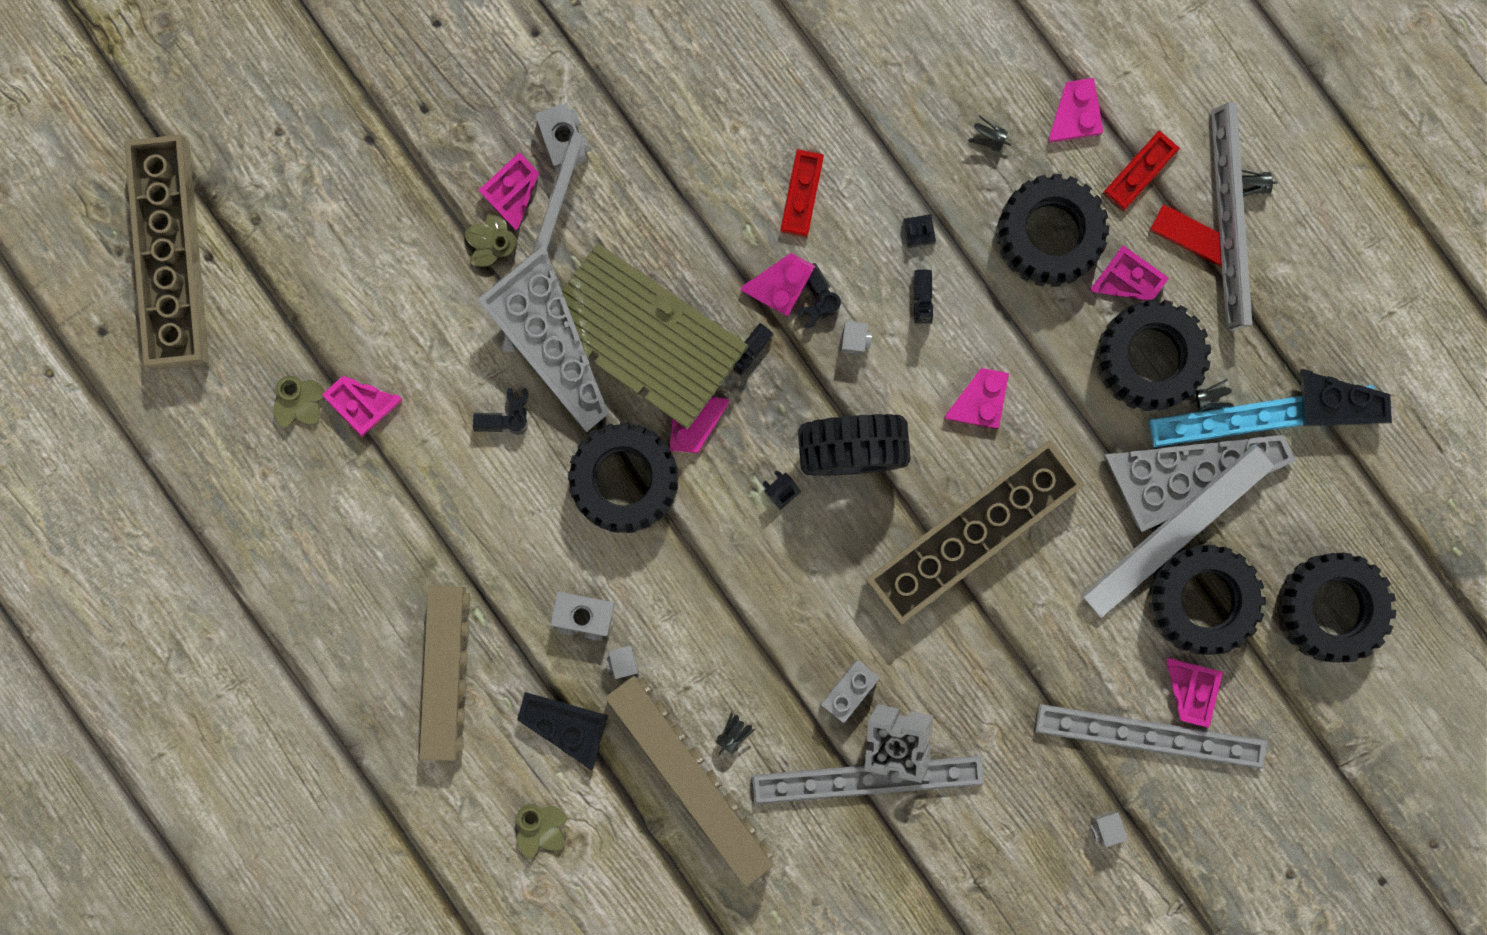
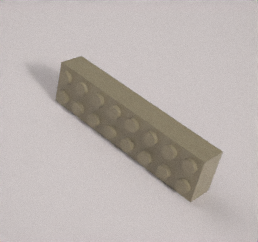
M182 135L126 140L124 144L143 364L152 370L209 364L190 142Z
M1048 440L864 580L897 624L902 625L1085 485L1052 442Z
M636 675L631 677L605 697L743 885L745 887L774 866L772 859L774 857L773 850L765 840L758 841L754 835L757 833V829L747 816L742 819L738 814L737 810H739L740 806L730 793L724 795L719 787L722 786V782L713 770L707 772L702 763L705 762V759L695 746L692 749L689 748L684 741L688 737L678 723L673 726L667 716L671 713L661 700L656 703L650 693L654 690L644 677L638 679Z

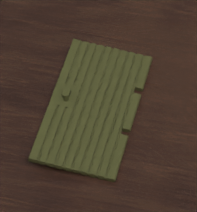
M599 243L594 246L591 253H589L586 260L583 261L580 268L577 269L562 291L587 359H590L595 352L599 356L594 364L639 395L644 388L648 389L649 393L646 395L645 400L686 429L690 428L712 395L717 391V388L749 347L748 344Z

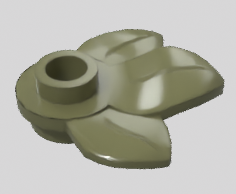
M488 213L485 224L472 225L465 231L466 240L472 247L476 248L470 260V263L475 266H492L499 258L509 257L517 249L515 235L508 230L507 221L497 213ZM502 239H505V245L503 247H499L500 241Z
M295 376L281 378L276 385L278 399L273 407L274 415L279 425L287 428L295 418L305 424H317L320 412L316 401L323 399L324 388L313 380L301 381ZM290 385L296 388L293 395L286 394V388Z
M535 804L523 806L516 816V822L520 828L517 835V844L521 852L527 858L532 859L540 846L544 849L560 851L563 848V836L558 827L568 820L566 814L555 806L540 808ZM528 813H533L536 816L535 823L530 824L526 821Z

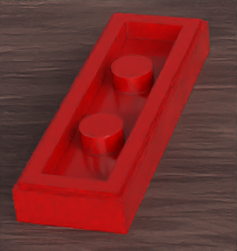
M1158 130L1102 194L1124 212L1176 154L1180 147Z
M800 149L796 150L780 230L781 233L808 238L824 154Z
M1163 204L1149 231L1222 268L1220 233Z

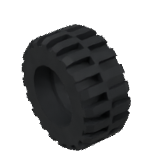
M1053 174L1049 178H1046V175L1037 176L1034 181L1028 180L1023 183L1010 196L998 219L997 244L1001 245L1000 254L1002 258H1007L1010 263L1008 267L1013 272L1017 270L1022 274L1021 279L1036 281L1035 285L1038 286L1051 284V287H1058L1062 283L1067 282L1070 284L1079 277L1084 276L1100 259L1107 245L1106 237L1109 235V226L1106 225L1108 214L1106 210H1102L1100 207L1102 203L1098 195L1094 197L1090 193L1092 188L1086 183L1082 187L1077 184V178L1070 176L1068 179H1063L1062 174ZM1044 206L1058 207L1066 211L1074 219L1079 235L1076 245L1071 251L1061 256H1052L1042 253L1032 245L1027 236L1026 225L1030 215L1038 208Z
M1156 299L1146 300L1144 303L1137 302L1113 318L1106 326V330L1101 334L1099 339L1100 347L1096 351V358L1099 359L1100 363L1097 366L1099 375L1103 374L1105 381L1102 383L1106 389L1110 388L1114 392L1113 397L1118 401L1124 400L1127 402L1126 406L1133 409L1139 407L1142 408V411L1168 409L1189 398L1196 392L1197 387L1201 386L1206 378L1204 374L1209 370L1211 361L1207 360L1208 355L1211 354V345H1206L1205 342L1208 334L1205 329L1200 330L1197 323L1200 320L1195 315L1190 317L1186 314L1188 309L1182 305L1175 307L1172 306V301L1163 300L1162 302H1157ZM1156 330L1168 336L1174 343L1178 352V366L1168 379L1160 382H1151L1141 378L1131 367L1128 359V346L1132 338L1139 332Z
M865 414L832 417L801 424L798 430L801 470L806 475L838 476L882 472L908 466L911 460L908 422L901 415Z
M622 422L619 425L608 424L603 429L594 430L588 434L589 437L585 441H581L577 446L576 454L572 455L570 461L571 468L568 471L570 494L578 510L594 525L614 533H636V531L645 530L652 527L651 525L655 522H659L674 503L673 500L678 490V468L667 444L655 432H651L638 424L637 426ZM614 453H634L640 456L649 467L651 474L649 489L639 501L633 504L617 505L611 503L603 497L598 488L597 473L599 467L607 457Z
M1216 545L1195 546L1175 553L1172 558L1163 564L1162 569L1156 572L1153 577L1155 580L1154 586H1150L1149 595H1152V603H1149L1150 612L1154 613L1155 619L1153 622L1156 628H1160L1163 632L1161 635L1167 641L1173 642L1175 647L1180 650L1189 651L1192 654H1224L1231 652L1233 648L1241 647L1246 643L1245 640L1248 637H1253L1257 629L1255 626L1257 622H1262L1264 616L1261 613V606L1266 605V597H1261L1260 590L1264 588L1262 580H1257L1255 576L1257 570L1255 567L1248 565L1245 562L1246 558L1240 553L1235 554L1230 548L1216 547ZM1200 573H1211L1219 576L1226 583L1231 594V608L1228 616L1222 623L1214 627H1201L1192 623L1187 618L1182 607L1181 596L1186 582Z
M1344 552L1308 558V561L1298 564L1294 568L1295 572L1287 575L1284 580L1286 586L1284 589H1280L1278 595L1279 598H1282V604L1277 606L1278 614H1282L1283 617L1280 625L1282 631L1287 630L1289 642L1292 645H1297L1299 647L1298 651L1304 655H1310L1315 660L1325 662H1354L1359 658H1366L1373 654L1372 650L1374 648H1380L1385 643L1383 637L1391 634L1393 626L1389 625L1390 619H1396L1397 610H1391V602H1395L1396 598L1395 594L1389 593L1387 589L1391 585L1388 578L1379 575L1381 569L1375 564L1369 565L1367 563L1368 559L1361 556H1352L1351 553ZM1329 581L1345 582L1354 590L1359 600L1360 612L1358 620L1348 633L1342 635L1326 633L1317 624L1313 614L1314 596L1319 587Z

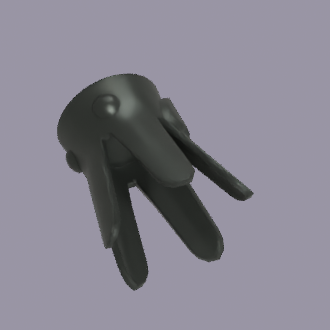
M979 115L993 129L980 123H975V129L992 140L969 138L968 141L970 143L988 146L993 151L1000 152L1003 144L1012 145L1005 141L1008 131L1001 127L993 126Z
M1241 169V172L1254 174L1242 175V183L1256 185L1243 189V197L1257 193L1270 194L1273 184H1278V181H1273L1271 172L1256 173Z
M1228 379L1207 389L1196 390V400L1189 401V403L1197 402L1199 411L1211 408L1234 407V404L1229 402L1212 401L1229 395L1232 392V389L1226 386L1215 388L1225 383Z
M732 712L723 733L718 735L715 741L722 747L719 755L724 750L734 755L738 750L739 744L755 731V729H752V725H747L743 728L744 722L739 721L738 715L733 717Z

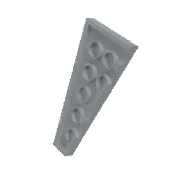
M542 245L478 297L477 300L587 432L606 417L608 411L593 376L556 274L552 268L545 245Z
M1284 435L1103 455L1139 533L1167 521L1254 444L1261 449L1275 466L1267 474L1296 461Z

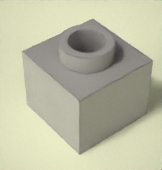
M845 321L841 353L863 355L865 348L870 349L872 332L867 331V323Z
M633 646L608 651L610 657L605 658L609 675L614 674L615 679L639 674Z
M1113 810L1092 817L1094 825H1091L1090 828L1095 842L1100 841L1102 846L1109 847L1128 840L1119 812Z

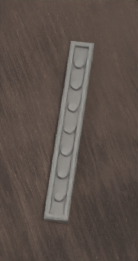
M1227 102L1212 109L1211 116L1227 330L1235 331L1252 326L1237 103Z
M571 132L532 253L542 245H545L547 251L584 139L583 135L577 132ZM505 334L500 348L511 353L515 345Z
M1257 445L1251 446L1081 596L1102 618L1275 466Z
M1038 704L1034 731L1035 733L1259 769L1264 767L1267 740Z
M978 755L931 759L921 783L898 778L899 772L890 770L887 776L865 771V765L752 775L755 804L984 785L982 757Z

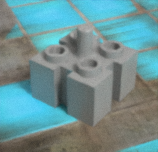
M877 704L868 721L867 741L871 743L866 750L865 771L886 776L890 770L899 772L898 778L921 783L930 764L931 745H928L932 736L934 716L913 711L910 712L908 717L899 714L900 709Z

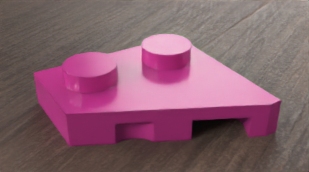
M1094 78L1066 82L1048 137V143L1102 135L1103 126Z
M519 152L478 191L516 231L522 221L539 172Z
M1122 245L1090 290L1096 293L1150 300L1156 297L1169 277Z
M790 252L777 263L745 283L741 291L788 317L815 265Z
M981 368L946 413L944 420L998 430L1009 373Z
M342 376L322 394V397L361 437L402 402V398L399 395H391L378 390L376 387L368 384L363 385L345 376Z
M711 397L689 429H686L672 419L670 450L698 454L707 437L716 426L717 421L729 405V399Z
M1168 658L1167 665L1180 721L1209 728L1223 672Z

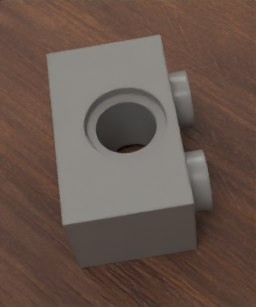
M567 102L535 113L556 172L559 171L568 141H558L557 135L562 131L577 132L576 127L581 125L576 110H569ZM583 135L584 139L575 165L588 161L585 153L589 152L590 149L585 135Z
M557 592L551 626L557 627L556 633L573 636L574 630L585 632V638L601 641L602 636L609 637L615 603ZM580 609H586L590 613V621L583 626L579 625L575 620V614Z
M855 660L822 701L821 705L845 723L880 677L860 661Z

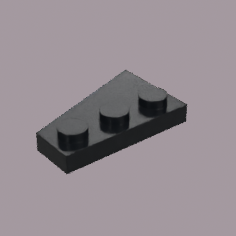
M1306 369L1300 370L1303 427L1392 423L1390 394L1361 385L1346 383L1330 376L1319 375Z
M525 692L517 720L593 771L608 715Z

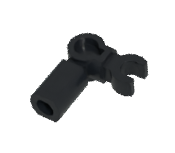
M813 263L815 268L806 284L813 296H818L819 299L813 302V307H802L796 313L797 317L803 314L811 316V321L804 325L805 330L814 327L818 318L824 319L829 315L836 314L841 305L840 297L828 290L831 286L816 263Z
M914 270V300L917 301V303H914V324H932V270Z
M759 323L746 339L745 343L749 347L742 354L738 362H736L733 370L742 375L753 362L752 356L757 357L774 333Z
M508 388L506 396L511 407L507 409V416H503V413L474 412L473 431L503 432V429H508L509 432L515 435L524 433L528 427L527 409L524 408L529 397L527 389L523 388V395L520 399H514L512 397V388Z

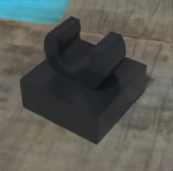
M931 214L903 219L907 248L936 243Z
M775 471L774 474L778 479L771 485L765 480L763 485L766 488V494L781 510L801 490L786 472L782 475L781 472Z

